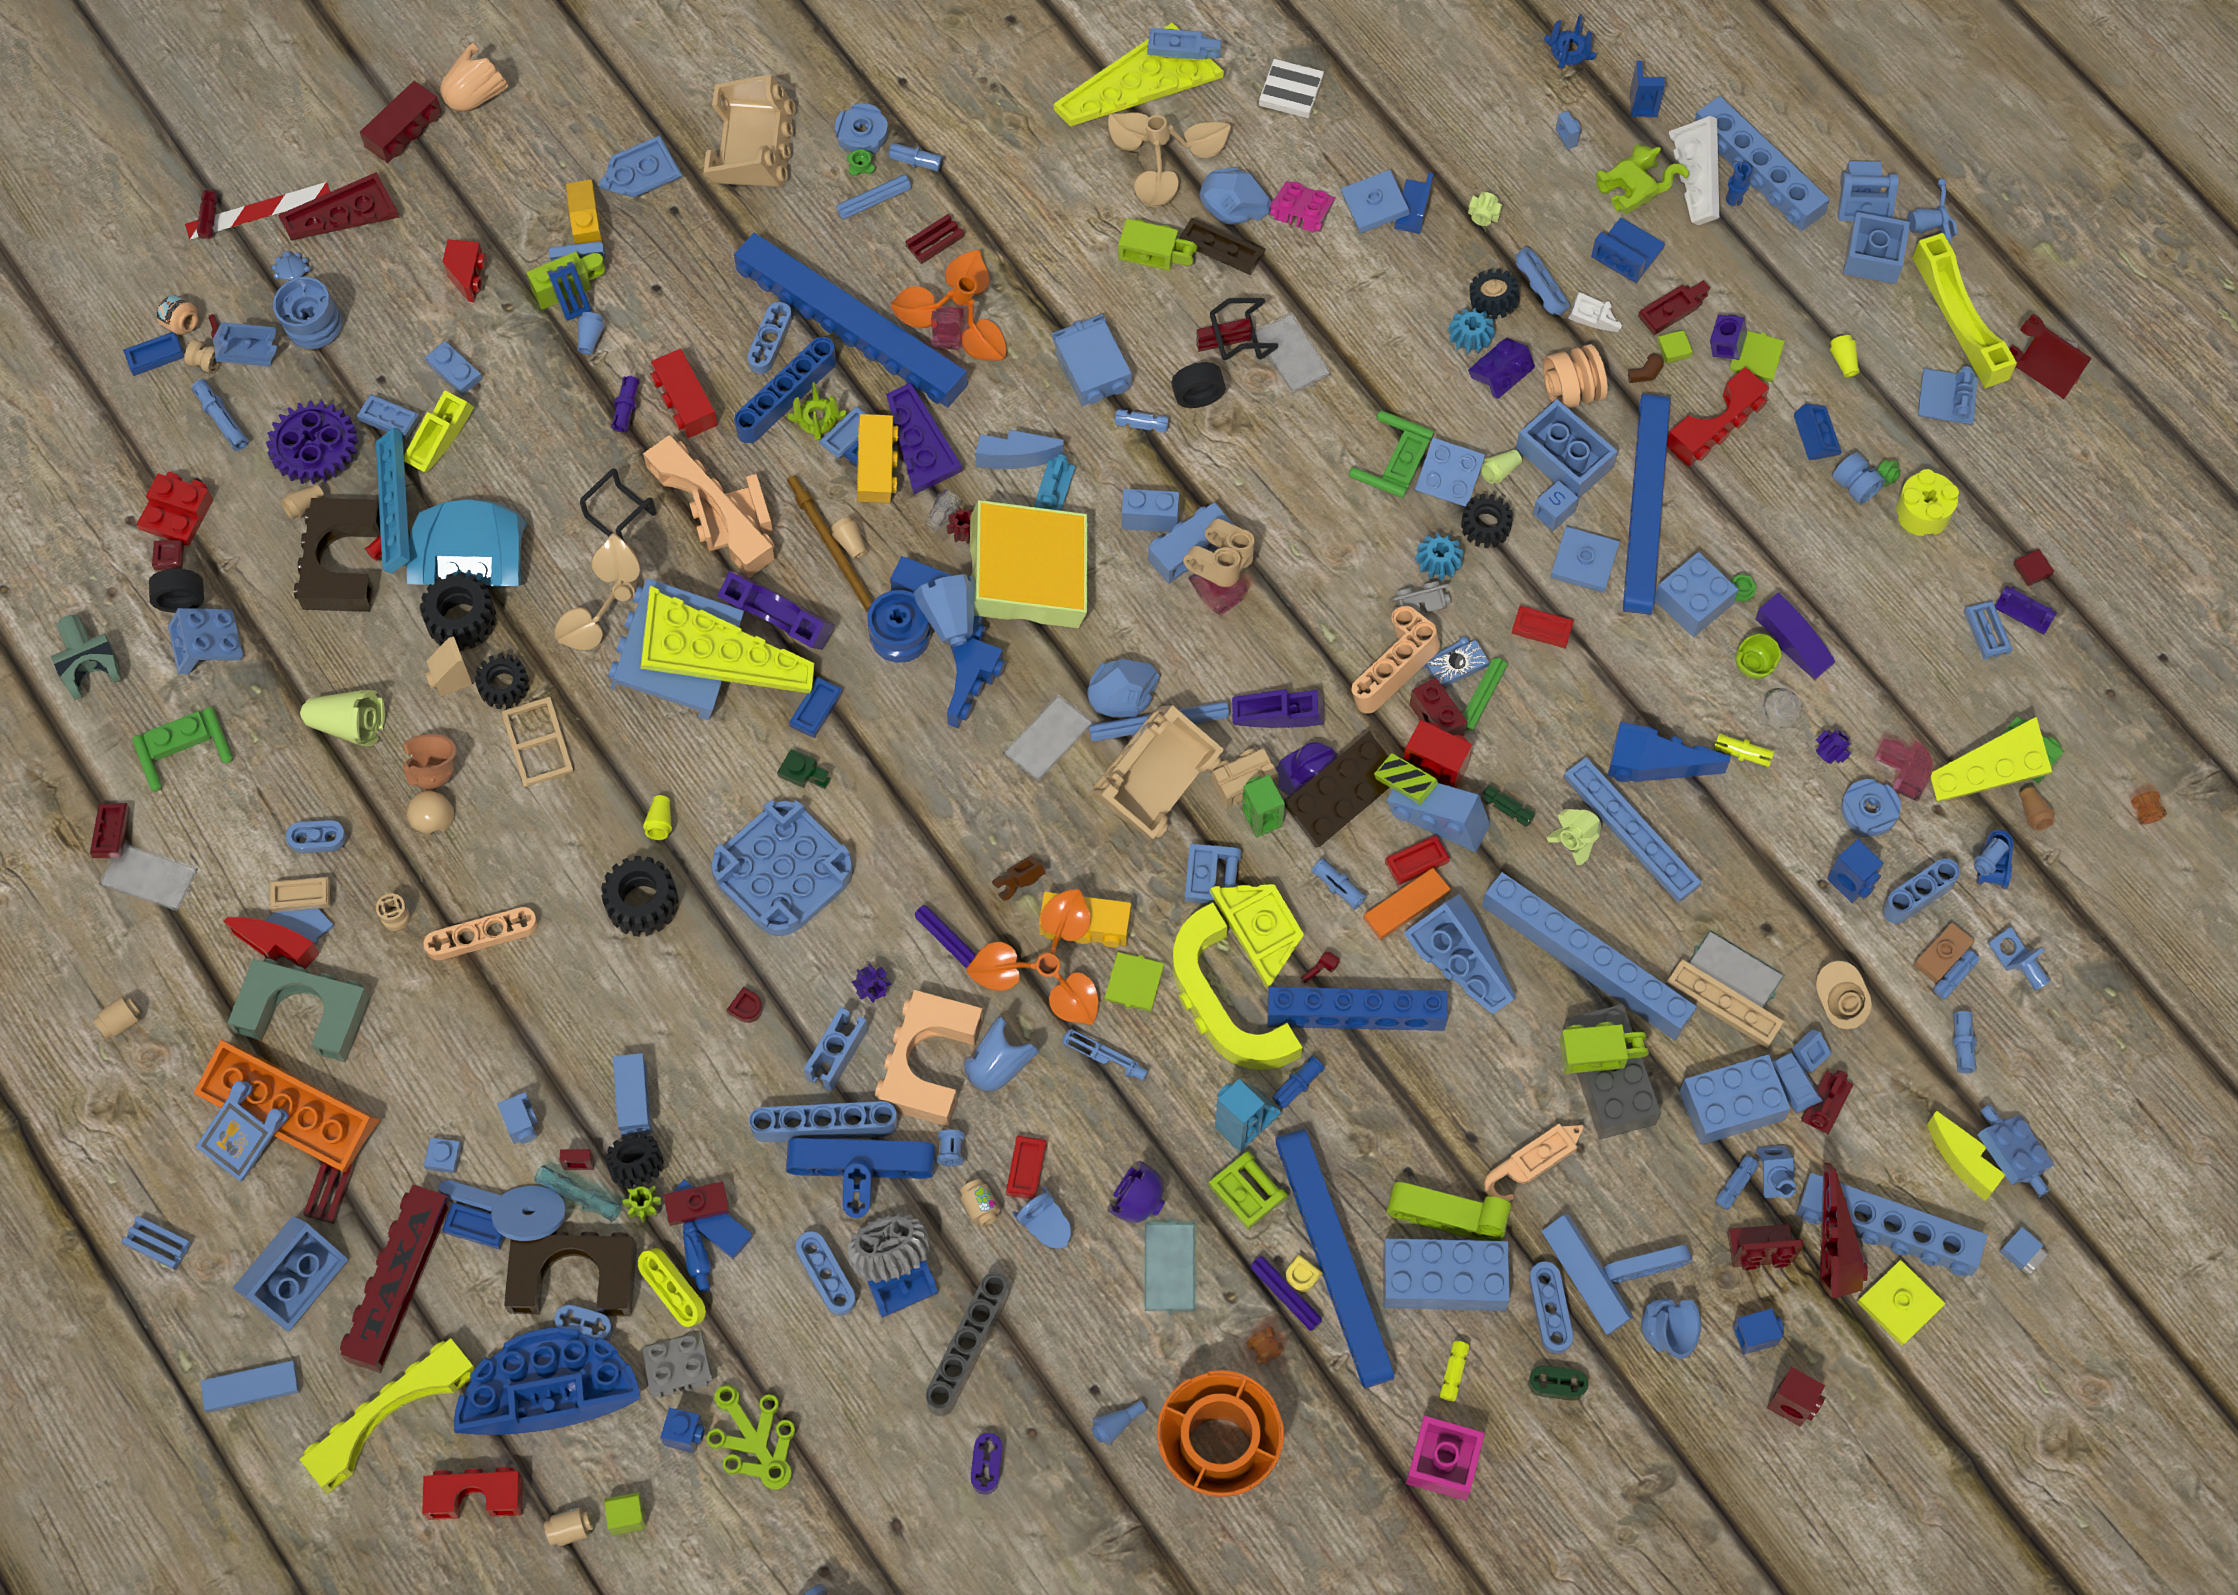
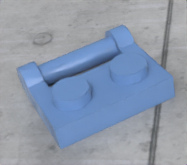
M1843 173L1837 213L1839 221H1853L1856 212L1893 218L1898 189V174H1889L1888 176H1853L1852 173ZM1852 187H1887L1886 193L1851 192Z
M1190 844L1184 902L1216 904L1209 890L1215 887L1218 859L1226 860L1224 888L1236 887L1237 865L1241 860L1242 851L1233 847Z

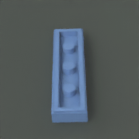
M1564 1214L1541 1231L1606 1335L1612 1334L1634 1318L1569 1214Z

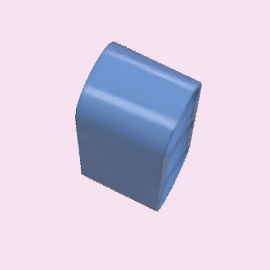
M1951 859L1938 860L1893 890L1882 909L1885 919L1891 923L1900 924L1948 893L1959 878L1960 868L1958 864ZM1938 873H1945L1950 879L1945 880ZM1915 888L1924 889L1927 895L1918 893ZM1892 903L1901 904L1904 910L1896 909Z

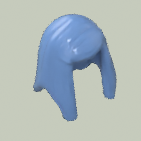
M1001 1017L996 1018L973 1057L968 1056L963 1063L965 1073L968 1075L971 1084L982 1091H996L1002 1088L1039 1053V1050L1032 1043L1019 1046L1009 1045L1003 1033L1007 1022Z

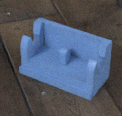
M221 322L213 338L216 362L270 367L271 360L277 349V345H272L276 335L275 327Z

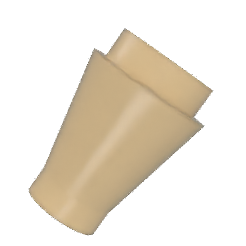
M315 484L312 487L285 494V498L281 499V505L290 519L295 517L301 518L305 514L306 508H310L311 498H325V495L320 486Z
M845 517L831 527L833 531L832 536L851 555L853 560H857L867 553L856 521H852L850 517Z

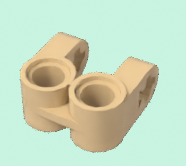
M1214 519L1205 529L1204 533L1207 540L1214 546L1219 547V549L1213 553L1202 547L1193 546L1184 556L1183 562L1191 572L1214 582L1218 586L1230 587L1237 583L1240 571L1248 567L1253 561L1254 536L1249 531L1224 520Z

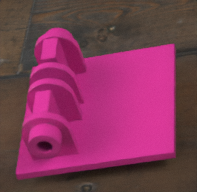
M1286 181L1270 204V215L1274 216V220L1287 223L1289 220V225L1293 224L1297 216L1296 227L1299 228L1303 221L1302 229L1312 233L1315 231L1320 232L1323 226L1322 220L1336 197L1330 196L1321 190L1315 191L1304 187L1297 182Z

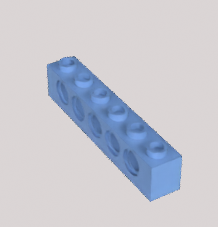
M1721 96L1696 113L1695 121L1708 116L1717 118L1718 154L1722 155L1731 164L1733 169L1738 162H1740V168L1742 162L1750 164L1752 168L1749 176L1750 185L1754 189L1759 190L1773 207H1777L1791 224L1796 225L1803 231L1825 215L1830 199Z
M1810 1173L1796 1210V1215L1802 1216L1804 1221L1815 1225L1822 1224V1176ZM1840 1183L1855 1234L1861 1237L1863 1242L1870 1245L1881 1244L1887 1246L1898 1255L1907 1256L1909 1254L1918 1257L1926 1265H1940L1949 1268L1951 1273L1962 1277L1972 1276L1979 1268L1988 1234ZM1854 1212L1864 1213L1868 1221L1861 1222L1857 1220ZM1884 1222L1894 1224L1897 1232L1886 1230ZM1919 1232L1923 1234L1926 1238V1243L1918 1242L1914 1238L1913 1233ZM1943 1243L1952 1244L1956 1253L1947 1252L1943 1247Z

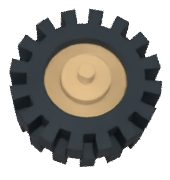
M1488 269L1486 275L1482 271L1479 273V278L1475 276L1472 279L1473 283H1470L1469 290L1472 309L1476 307L1477 313L1480 314L1486 311L1487 318L1489 315H1492L1494 320L1497 319V315H1501L1504 318L1506 317V312L1511 315L1514 312L1513 308L1517 309L1519 302L1518 281L1513 274L1510 276L1509 271L1505 270L1502 274L1501 269H1496V273H1492V269Z

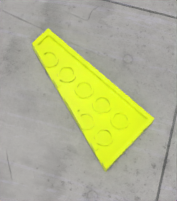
M1170 23L1169 25L1163 28L1171 30H1180L1173 23ZM1148 38L1055 102L1053 110L1071 127L1221 79L1224 76V71L1210 58L1198 60L1147 55Z
M651 585L649 587L640 669L810 693L812 690L814 663L785 649L780 650L765 643L766 640L758 636L748 635L742 632L741 628L703 610L698 611L685 605L682 600L676 597L666 596L660 593L659 589Z

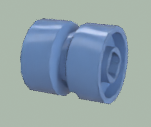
M1855 452L1836 468L1832 478L1843 489L1849 488L1848 494L1859 505H1862L1878 493L1886 480L1875 468L1869 470V462L1859 452Z

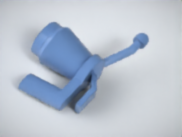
M1941 178L1938 180V186L1941 187L1940 207L1936 209L1917 208L1915 211L1908 213L1907 221L1910 222L1909 230L1912 233L1918 232L1921 234L1937 227L1940 228V232L1944 233L1950 243L1951 235L1952 237L1956 236L1958 231L1955 220L1949 216L1947 209L1944 207L1946 197L1945 179Z

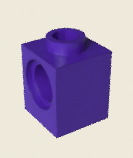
M1736 315L1717 316L1710 339L1713 357L1740 360L1747 336L1744 317Z

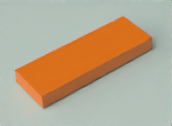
M1432 868L1363 915V919L1381 941L1450 894L1451 889L1435 869Z

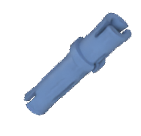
M205 379L196 381L192 385L191 390L200 400L205 414L212 417L235 451L245 448L249 440L226 410L223 399L213 392Z

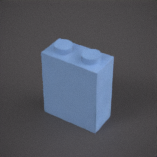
M1106 322L1055 341L1056 357L1081 406L1096 404L1105 397L1113 394H1122L1132 387V373Z

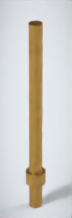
M796 475L789 477L787 482L796 496V503L801 510H805L862 606L868 612L873 600L814 506L815 500L809 491H805Z

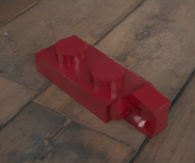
M1704 280L1692 288L1682 284L1641 309L1638 317L1655 336L1696 311L1702 305V300L1708 297L1710 287Z

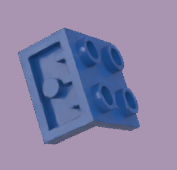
M1620 218L1607 235L1600 232L1596 237L1591 257L1637 284L1664 249L1665 243L1625 219Z

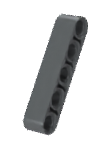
M992 1272L985 1275L927 1388V1406L930 1412L936 1416H946L954 1409L1008 1300V1281L1001 1273ZM997 1284L1003 1288V1291L998 1295H990L987 1292L988 1287ZM980 1311L987 1312L990 1315L987 1321L981 1323L975 1321L973 1317ZM967 1338L973 1339L976 1345L970 1350L962 1349L959 1346L962 1340ZM951 1366H959L962 1368V1373L957 1377H949L946 1375V1370ZM938 1393H944L949 1397L948 1401L943 1405L934 1404L932 1398Z

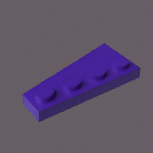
M908 383L887 393L886 396L891 416H893L894 426H898V441L913 494L915 495L963 472L962 465L912 384Z

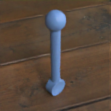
M1461 637L1457 643L1438 652L1432 659L1468 644L1469 638Z

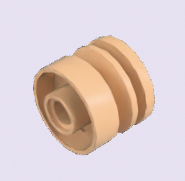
M1588 344L1581 347V349L1578 347L1571 350L1570 357L1564 351L1544 357V380L1552 403L1558 399L1568 409L1579 406L1580 398L1585 404H1590L1594 400L1598 402L1606 399L1608 393L1606 372L1595 346Z

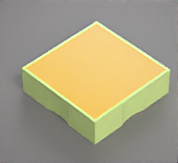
M978 500L970 518L971 576L975 581L974 616L1006 620L1026 619L1040 624L1079 628L1087 614V514Z

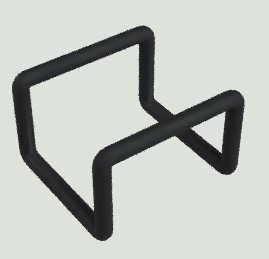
M1228 298L1210 312L1211 322L1223 360L1230 359L1242 349H1255L1257 358L1262 360L1279 347L1277 343H1258L1250 314L1266 302L1264 298ZM1231 303H1255L1245 311V318H1249L1251 322V339L1253 343L1240 344L1226 354L1215 314ZM1268 348L1263 353H1261L1260 349Z
M613 468L581 497L580 505L584 517L609 537L612 532L588 513L585 501L613 476L616 487L639 505L616 528V535L624 540L621 530L643 509L652 516H655L657 512L653 498L649 497L643 502L621 484L618 471Z

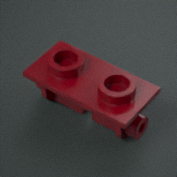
M1837 1070L1833 1074L1828 1071L1825 1072L1817 1088L1823 1101L1807 1108L1801 1120L1802 1122L1829 1135L1854 1085L1848 1082L1847 1073L1841 1070Z

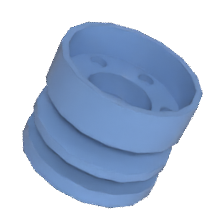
M296 277L287 281L278 289L273 300V310L290 340L298 347L319 349L330 344L338 336L342 328V316L326 286L318 279Z

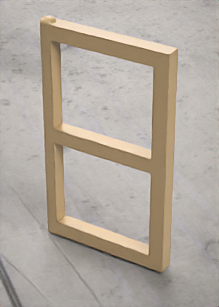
M551 697L501 711L524 787L574 772ZM547 706L555 732L517 744L509 717ZM558 739L566 767L527 778L519 751Z

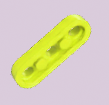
M658 1248L642 1252L638 1258L639 1271L676 1320L684 1327H691L701 1323L706 1313L704 1303L667 1255Z

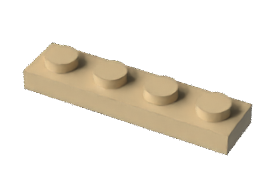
M1683 959L1666 983L1669 988L1766 1048L1770 1046L1785 1022Z

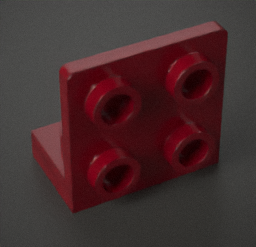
M1790 1224L1733 1228L1727 1232L1733 1267H1742V1270L1745 1271L1756 1270L1761 1267L1760 1265L1772 1264L1773 1268L1788 1267L1795 1261L1804 1246L1803 1240H1792Z

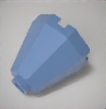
M961 574L934 580L936 585L929 588L928 583L921 585L914 592L916 603L943 643H950L952 647L967 643V638L973 635L975 609L974 578L972 576L967 578V575Z

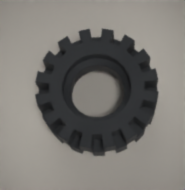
M1480 494L1479 500L1476 496L1473 497L1471 503L1468 501L1463 511L1461 521L1462 533L1464 536L1468 535L1467 540L1470 543L1476 540L1475 546L1477 547L1480 546V543H1484V548H1489L1490 543H1492L1493 547H1497L1499 541L1501 543L1506 541V536L1509 537L1513 512L1509 510L1510 505L1508 503L1503 505L1504 499L1501 497L1497 501L1494 500V494H1490L1489 499H1486L1485 494ZM1489 514L1497 519L1498 524L1493 528H1485L1480 526L1476 519L1479 515Z
M503 653L498 654V659L495 660L493 655L489 656V663L483 660L481 662L482 669L477 667L475 682L481 699L484 702L486 701L490 707H493L495 704L497 709H502V704H505L506 709L511 708V702L514 701L515 705H518L520 703L519 697L525 699L527 696L525 691H529V678L524 665L521 664L518 658L514 660L512 655L507 654L505 659ZM509 674L513 677L512 684L507 688L495 689L492 686V680L497 675Z
M631 1133V1138H627V1135L622 1137V1142L616 1140L613 1142L614 1147L609 1146L607 1149L608 1154H605V1162L615 1184L618 1183L619 1187L623 1188L626 1185L627 1189H633L634 1184L637 1187H643L642 1182L646 1181L647 1184H650L652 1182L651 1177L657 1179L660 1175L659 1171H663L664 1160L658 1143L654 1140L653 1136L647 1137L646 1133H641L640 1137H638L637 1133Z

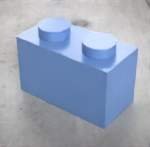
M1123 489L1122 529L1171 532L1173 527L1178 524L1179 492Z

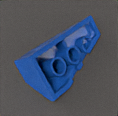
M1620 722L1612 748L1607 776L1614 777L1615 780L1620 782H1640L1726 773L1731 756L1700 745L1690 748L1682 743V739L1673 736L1668 740L1657 736L1658 730Z

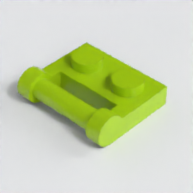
M1250 1151L1245 1152L1208 1182V1186L1247 1230L1274 1208L1284 1203L1289 1197L1285 1190L1279 1189L1254 1161L1255 1157ZM1246 1169L1270 1198L1264 1201L1239 1172Z

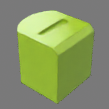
M640 1492L604 1499L607 1527L612 1536L644 1530L646 1523Z

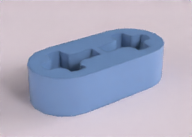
M565 1305L559 1308L555 1314L554 1321L557 1328L577 1329L582 1335L594 1339L600 1337L605 1341H608L612 1336V1324L608 1317L602 1313L574 1305ZM570 1313H573L575 1320L581 1322V1324L570 1323L568 1327H565L562 1318H567L570 1316ZM599 1322H602L606 1330L604 1332L599 1331L597 1335H594L590 1327H586L587 1324L597 1326Z

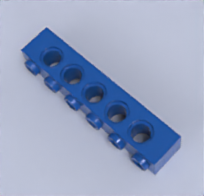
M1300 987L1268 988L1267 1027H1280L1288 1023L1290 1028L1445 1031L1448 1019L1447 991Z

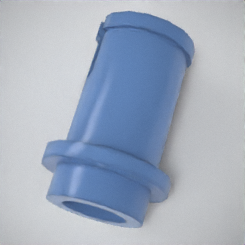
M1993 838L1981 856L1975 857V870L1985 876L1996 871V864L2005 852L2008 851V845L1999 838L1998 840Z

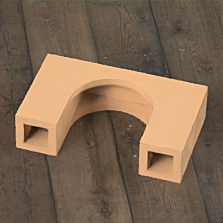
M914 990L912 998H907L904 1003L902 1015L905 1016L903 1025H898L895 1030L893 1042L896 1043L894 1052H889L886 1057L884 1069L887 1070L884 1080H879L875 1097H878L879 1101L892 1104L897 1113L949 1127L957 1102L956 1090L918 1078L908 1066L909 1056L917 1044L931 1037H946L975 1045L983 1021V1010L976 1006Z

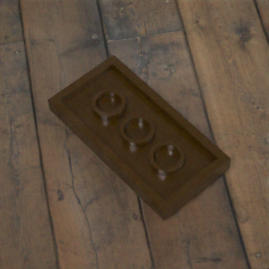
M1370 731L1364 732L1283 800L1285 808L1315 848L1323 845L1390 788L1375 778L1374 773L1389 756Z

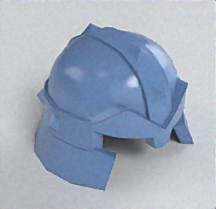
M1664 1297L1661 1300H1652L1645 1308L1641 1320V1330L1645 1340L1657 1352L1669 1353L1678 1359L1689 1356L1694 1351L1701 1332V1318L1693 1300H1683L1680 1302V1305H1676L1674 1300Z

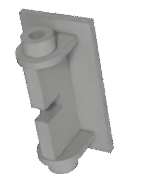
M1435 581L1422 585L1423 590L1413 593L1412 588L1395 592L1396 597L1390 599L1389 602L1396 601L1397 606L1393 607V610L1401 606H1409L1420 614L1422 613L1419 603H1424L1426 612L1444 609L1446 605L1450 604L1448 593L1443 594L1442 590L1448 587V584L1440 586L1439 582Z

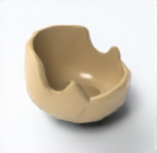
M431 790L418 793L408 803L407 820L413 829L430 835L438 830L446 831L454 820V807L444 795Z

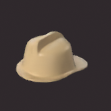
M1844 961L1830 962L1824 966L1817 976L1816 988L1827 1017L1832 1024L1840 1029L1849 1030L1859 1027L1865 1023L1872 1009L1871 996L1861 974L1855 966Z

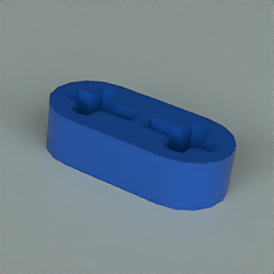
M863 1159L851 1160L846 1165L843 1175V1210L848 1216L853 1218H861L866 1215L871 1203L872 1169L869 1163ZM855 1168H860V1172L866 1174L862 1175L860 1185L855 1184V1175L850 1174L854 1172ZM855 1192H860L859 1200L863 1203L860 1209L854 1208V1204L849 1203L853 1201Z

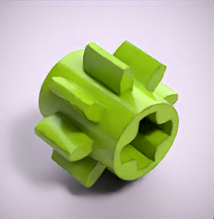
M644 1185L635 1189H627L630 1194L629 1199H624L622 1202L624 1207H631L628 1211L630 1218L637 1215L641 1218L642 1222H645L646 1217L650 1215L657 1216L655 1207L656 1205H661L662 1201L660 1197H653L657 1192L655 1186L650 1187L649 1190ZM642 1198L647 1199L644 1201V1206H638Z

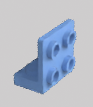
M177 609L168 625L178 674H190L199 660L242 659L243 653L233 610Z

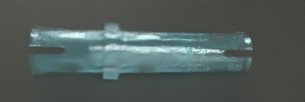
M542 1165L535 1175L534 1182L581 1205L582 1210L586 1212L593 1211L610 1222L615 1221L621 1212L622 1205L600 1195L599 1190L595 1188L588 1189L548 1168L546 1165Z

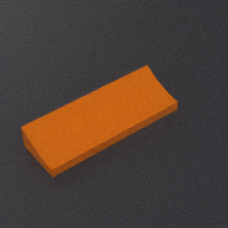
M220 1040L193 1093L222 1108L235 1082L247 1081L253 1086V1090L241 1103L243 1107L264 1123L267 1115L274 1108L278 1110L283 1109L289 1114L287 1121L273 1136L342 1172H346L369 1135L381 1121V1119L247 1049L225 1040Z

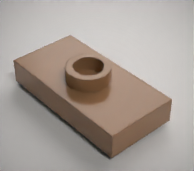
M1951 923L1917 959L1913 966L1937 984L1966 950L1974 944L1975 940L1954 923Z

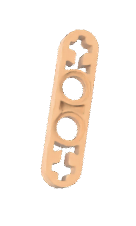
M520 907L433 931L425 937L424 948L431 959L444 960L530 936L536 931L538 920L530 908ZM526 917L529 920L526 927L521 926L520 918ZM510 920L513 931L510 932L509 927L506 923V921ZM498 923L503 926V931L500 935L490 936L487 934V930L492 924ZM463 932H473L475 937L471 943L462 944L459 942V937ZM450 936H452V939L456 947L451 946V941L449 939ZM440 940L442 943L441 950L436 951L434 948L435 941Z

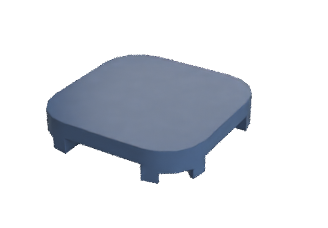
M772 800L763 805L764 811L724 846L720 843L713 851L714 857L711 866L714 881L720 890L764 932L770 935L784 936L801 929L844 891L851 881L853 869L850 853L845 845L837 842L805 811L804 805L796 800L794 802L780 801L775 803Z

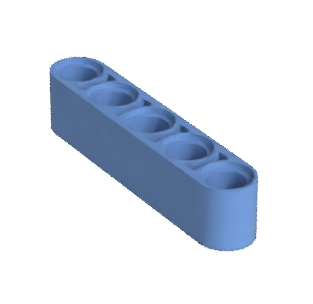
M878 1101L761 1107L752 1111L749 1116V1125L752 1135L760 1142H786L795 1138L846 1139L885 1137L896 1131L898 1119L892 1104ZM886 1114L891 1116V1120L887 1123L882 1124L876 1121L880 1115ZM851 1116L861 1118V1121L856 1125L846 1123ZM827 1117L831 1119L830 1124L821 1127L816 1125L820 1118ZM791 1119H799L801 1121L800 1125L796 1128L786 1126ZM767 1120L771 1122L767 1129L761 1130L756 1128L760 1121Z

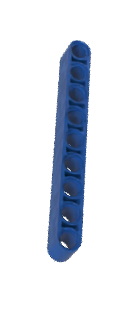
M1644 393L1641 395L1623 612L1651 615L1653 611L1670 396Z
M1301 1129L1275 1138L1280 1159L1318 1265L1323 1273L1322 1276L1361 1384L1366 1389L1394 1380L1391 1362L1308 1134L1305 1129Z

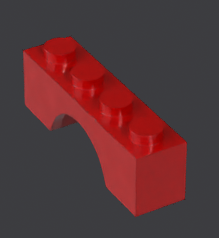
M1746 367L1743 368L1726 383L1722 398L1727 410L1722 415L1713 419H1698L1688 415L1669 432L1666 446L1688 466H1691L1696 460L1702 461L1710 453V448L1716 443L1718 445L1722 444L1728 438L1732 429L1735 427L1737 429L1741 428L1753 411L1757 413L1766 405L1769 387Z

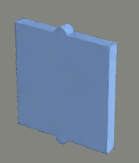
M319 909L274 912L264 920L293 930L312 941L315 945L318 943L319 938L334 927Z

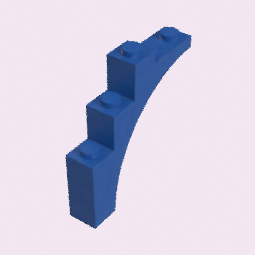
M901 556L890 578L891 591L905 590L914 593L925 583H928L929 588L936 585L934 580L953 575ZM974 616L973 635L967 638V643L955 647L951 646L957 674L954 694L947 711L948 725L958 729L962 720L966 721L972 711L971 702L974 696L978 697L980 695L984 682L992 685L996 676L1001 677L1006 662L1003 661L1002 649L981 641L986 631L982 616Z

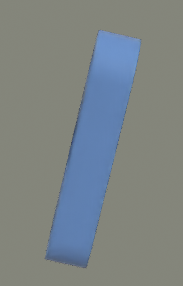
M784 302L772 303L765 313L747 355L749 368L754 373H767L775 362L792 322L791 309L788 304ZM780 312H782V313H784V316H780V317H779V320H778V322H777L778 326H777V325H775V323H776L775 315L778 316V315L780 314ZM767 333H774L778 336L774 342L770 343L762 339ZM763 349L765 351V360H761L760 363H756V360H759L761 358Z
M1680 1245L1616 1261L1606 1265L1603 1269L1612 1284H1617L1677 1269L1690 1264L1693 1260L1688 1246Z

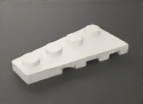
M1708 116L1669 131L1670 139L1674 141L1676 147L1673 150L1675 159L1689 170V177L1685 179L1680 175L1681 182L1685 183L1686 192L1684 195L1691 222L1696 225L1719 218L1717 118Z

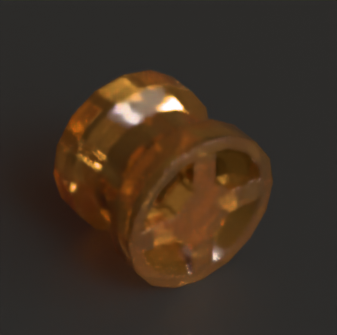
M2158 791L2146 792L2131 800L2133 808L2138 811L2137 819L2139 824H2150L2161 820L2167 815L2165 807L2159 803L2161 797Z
M1272 1327L1258 1332L1246 1342L1249 1349L1254 1350L1257 1354L1256 1360L1259 1365L1273 1360L1285 1350L1283 1344L1276 1341L1275 1331Z

